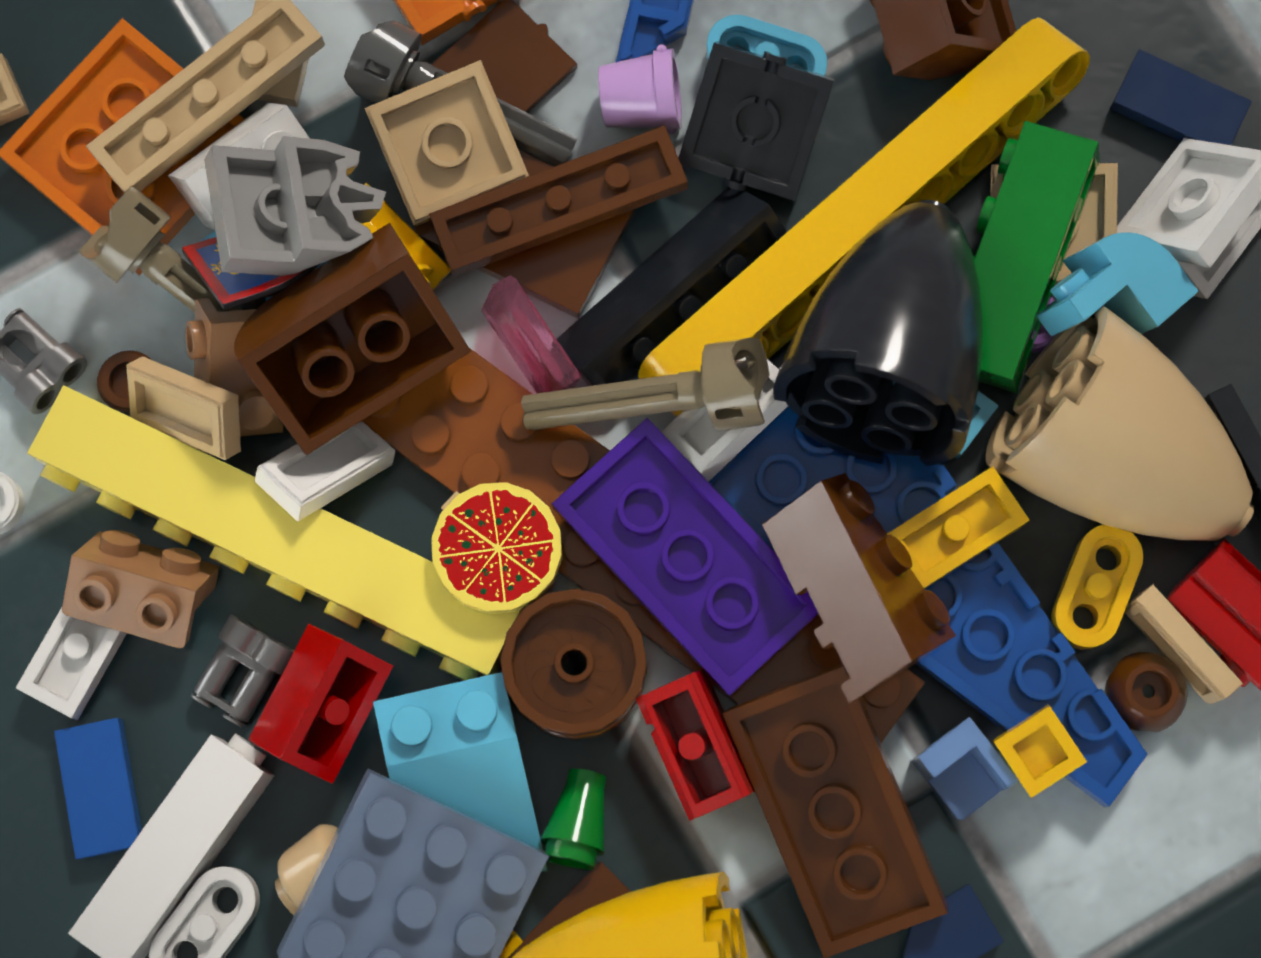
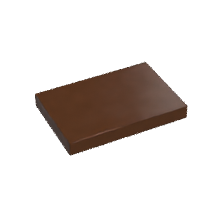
M519 150L529 176L554 167ZM635 209L477 269L579 319L633 218ZM431 220L414 228V231L429 246L443 252Z

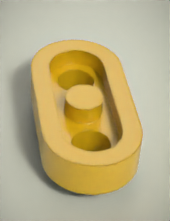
M1100 525L1090 530L1077 544L1051 612L1053 626L1058 633L1062 632L1072 648L1079 650L1094 649L1109 641L1116 633L1143 564L1142 546L1132 532ZM1099 549L1110 550L1115 555L1116 566L1113 570H1104L1097 564L1096 553ZM1076 607H1085L1092 613L1094 622L1090 629H1082L1074 623L1073 612Z

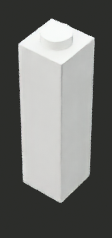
M236 733L229 742L210 735L68 934L101 958H145L149 953L151 943L156 934L197 879L207 872L275 775L261 766L267 755Z

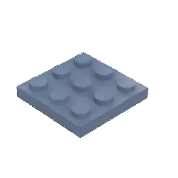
M367 769L277 949V955L279 958H499L549 856L536 847Z

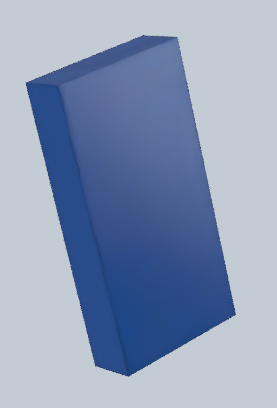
M117 717L54 731L75 859L82 860L128 850L141 833L142 827L123 719Z

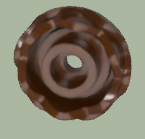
M1137 652L1123 657L1117 663L1105 684L1106 696L1130 730L1160 732L1167 729L1177 721L1187 703L1188 690L1182 672L1170 659L1157 653ZM1144 686L1152 688V697L1147 698L1143 695L1142 689Z

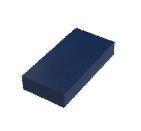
M1139 49L1110 109L1180 142L1187 138L1232 145L1252 101Z

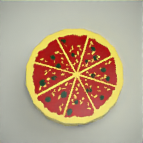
M507 482L479 484L458 494L440 513L431 538L432 561L443 586L464 606L487 614L513 613L536 601L554 583L562 561L561 531L550 508L530 490Z

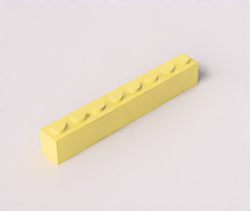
M64 385L27 454L45 465L40 474L43 478L74 493L80 483L99 491L101 494L96 503L131 520L136 510L157 519L152 529L153 531L185 547L188 546L192 537L214 547L209 558L241 574L245 573L250 564L271 575L266 583L267 586L292 599L301 602L305 592H308L328 602L323 613L350 627L358 629L364 619L385 630L381 641L408 655L416 657L420 647L443 658L439 666L440 670L462 681L477 678L478 675L487 676L498 672L501 666L500 659L506 633L524 609L522 608L513 613L487 614L464 606L443 586L432 561L321 508L297 522L255 482L254 476Z

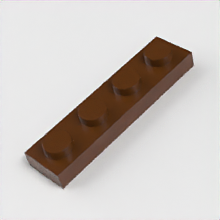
M664 125L432 212L429 215L453 277L684 191L688 188V181Z

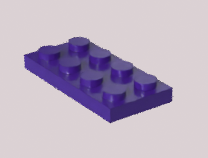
M648 418L644 419L551 504L556 513L728 698L819 614L808 592L802 596L796 595L777 554Z

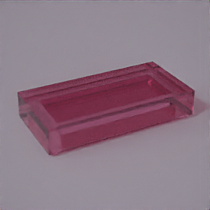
M510 275L493 284L481 311L536 394L575 388L581 379L580 373L516 278Z

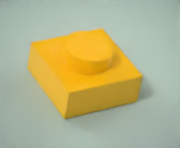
M1049 705L1044 706L993 739V742L1031 798L1087 763Z

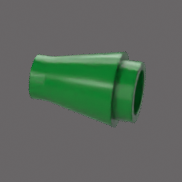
M569 769L566 784L540 839L546 845L544 852L549 856L548 862L573 869L593 870L597 856L604 855V789L606 776L585 769Z

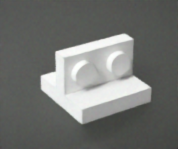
M1184 138L1118 224L1117 233H1137L1161 244L1176 259L1197 288L1198 292L1194 296L1208 299L1261 228V150Z

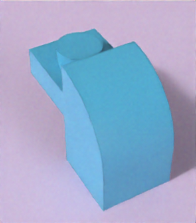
M1115 233L1063 260L1071 274L1050 290L1056 300L1036 317L1050 336H1054L1087 320L1099 308L1104 306L1139 333L1143 334L1162 324L1192 298L1198 290L1176 259L1161 244L1137 233Z

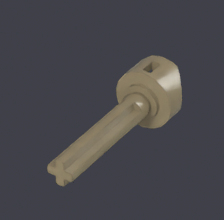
M132 186L109 210V225L101 226L79 250L84 258L116 283L128 270L133 274L140 267L146 277L156 285H161L194 313L195 300L200 298H210L217 312L242 310L240 305L224 310L196 270L184 261L181 255L173 248L160 242L165 236L161 230L168 223L171 216Z
M756 338L708 343L703 349L700 371L692 370L672 375L523 395L521 401L525 412L523 422L527 430H539L678 410H695L705 406L714 428L718 431L760 426L765 421L758 397L770 376L766 354L761 341ZM746 357L745 361L735 362L737 359Z

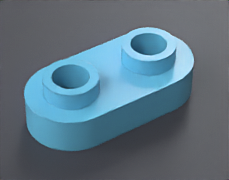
M730 15L720 19L714 24L708 34L706 47L707 61L709 60L713 43L718 41L731 46H741L746 51L762 56L764 51H767L779 57L789 58L787 64H797L805 70L826 75V53L820 43L808 35L745 15Z

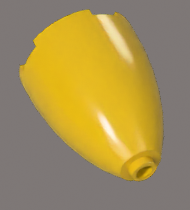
M716 872L663 882L628 892L593 906L554 926L524 946L511 958H749L739 908H725L721 892L730 891L729 878L725 872Z

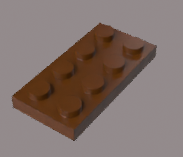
M844 664L726 709L723 713L824 958L945 915L949 909L863 699L860 697L849 704L840 685L850 679Z

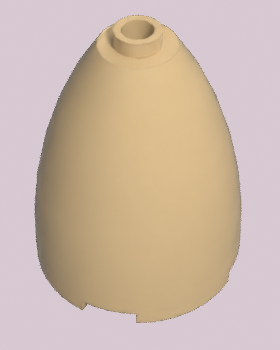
M1104 306L1099 308L1094 318L1089 317L1087 320L1058 333L1025 373L1030 379L1015 400L1013 411L1016 414L1012 416L1005 411L999 415L986 449L987 465L989 467L993 466L998 473L1032 494L1069 512L1110 527L1141 535L1175 540L1217 541L1226 535L1230 537L1238 535L1249 523L1254 513V506L1250 503L1253 495L1251 485L1242 461L1223 425L1202 395L1178 367L1146 337Z

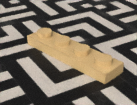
M271 0L91 141L86 147L124 193L131 186L141 192L325 46L324 40L291 0Z

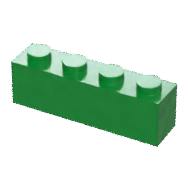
M1025 121L1018 140L1009 138L1004 146L998 166V174L1005 177L997 198L988 196L983 204L977 224V232L982 233L983 237L976 256H973L979 280L983 314V353L979 382L1014 393L1018 391L1041 327V322L1036 316L1049 305L1052 297L1050 290L1055 286L1059 271L1062 269L1063 260L1066 258L1073 232L1077 221L1079 222L1097 166L1100 163L1098 141Z

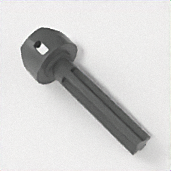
M392 20L377 24L375 30L361 35L350 57L344 78L356 95L376 104L448 73L427 62L418 61L420 56L418 49L422 34ZM497 98L519 150L554 167L568 161L578 140L577 137Z

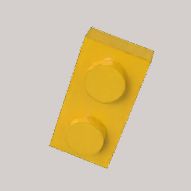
M992 466L890 531L887 535L896 537L905 546L912 560V567L910 569L923 588L926 589L1024 526L1029 521V518Z

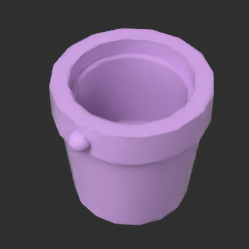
M661 44L657 46L653 54L599 66L600 103L606 127L659 128L665 125L669 134H674L677 129L682 128L680 84L673 48L667 49L665 45Z

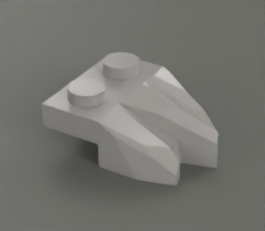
M287 136L282 137L275 150L212 145L204 162L222 272L278 276L295 274L348 253L371 240L373 236L369 228L361 223L370 222L381 210L386 192L354 182L347 176L358 166L360 151L326 140Z

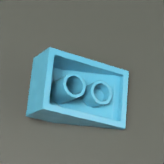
M503 672L373 702L386 766L391 780L543 851L510 700L504 684ZM546 863L541 872L548 871Z

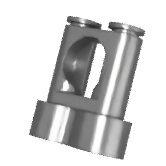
M18 308L6 317L3 324L4 328L0 331V375L15 388V398L36 415L43 413L53 405L63 385L66 387L71 385L83 374L87 366V360L69 343H58L23 309ZM16 339L36 356L28 365L8 348Z
M230 615L218 635L222 642L193 691L196 693H191L190 697L209 708H213V704L228 712L223 713L222 716L245 728L246 724L244 722H249L276 674L282 675L294 650L266 635L246 621ZM240 662L250 669L232 700L228 702L222 698L221 692Z

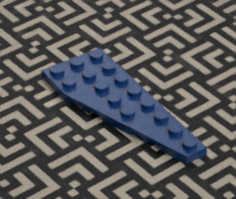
M789 406L709 481L712 487L774 552L775 550L762 524L822 480L846 473L850 480H854L862 485L872 498L875 506L873 514L886 533L894 530L957 489L955 487L957 485L944 465L926 466L919 460L920 456H902L885 453L883 463L878 464L857 459L826 447L795 427L799 416ZM997 542L925 589L936 594L945 605L950 616L948 624L956 636L915 664L1004 732L1044 706L1049 705L1087 761V763L1066 775L1065 778L1104 808L1110 807L1148 754L1103 690L1098 689L1075 657V651L1062 632L1058 633L1039 606L1041 602Z

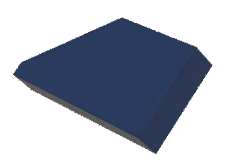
M966 884L945 896L949 906L947 914L908 928L902 958H978L1004 941L971 885Z

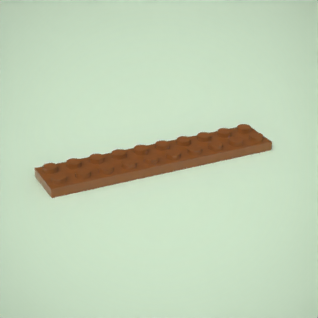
M471 348V352L362 420L371 430L395 449V452L452 494L456 491L460 494L479 484L507 482L530 490L550 508L560 528L562 561L558 573L581 590L605 595L628 612L645 638L691 672L702 670L552 508L551 504L610 451L576 425L527 430L523 422L525 412L521 401L523 395H530L532 393ZM818 614L729 698L710 677L709 679L715 690L734 704L739 705L841 665L843 662L835 646L829 649H822L813 631L823 624ZM908 669L862 696L880 743H882L925 684V681Z

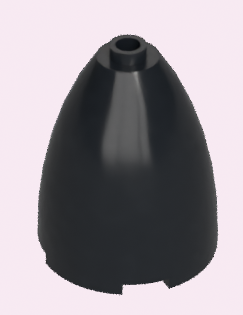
M921 200L905 205L879 222L849 250L831 271L812 299L794 332L774 383L773 396L774 400L786 402L799 416L795 427L822 445L845 455L878 464L883 463L886 453L902 456H920L919 460L926 466L946 462L962 451L968 436L978 394L983 353V314L979 280L971 248L958 218L946 205L934 200Z

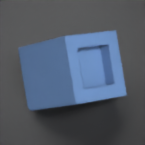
M970 717L961 721L911 760L957 820L966 819L1000 791L1010 788L1019 781Z

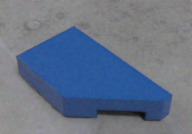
M630 0L616 62L653 54L658 45L668 46L686 35L694 0Z

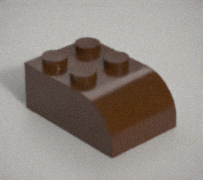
M390 223L372 233L373 238L348 253L329 260L310 274L272 296L246 320L235 339L234 353L237 361L305 455L310 454L471 352L451 317Z

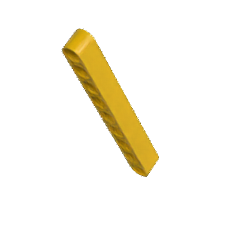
M1035 18L1024 24L654 348L640 366L638 378L644 379L672 375L692 370L700 371L703 349L708 343L756 338L761 341L766 358L772 357L792 339L809 304L831 271L860 239L879 222L907 204L916 203L921 200H934L945 204L1003 152L1009 138L1016 140L1019 138L1025 121L1032 123L1039 121L1081 82L1090 64L1089 53L1044 19ZM683 410L671 411L675 417H678L683 412Z

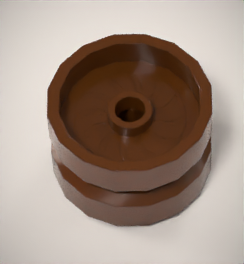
M580 589L547 593L525 607L506 633L500 659L505 688L524 718L547 735L573 741L603 736L625 722L638 704L636 698L642 696L647 674V661L642 634L628 612L603 594ZM580 652L583 655L584 662L587 664L586 669L579 675H568L562 669V662L569 663V653Z

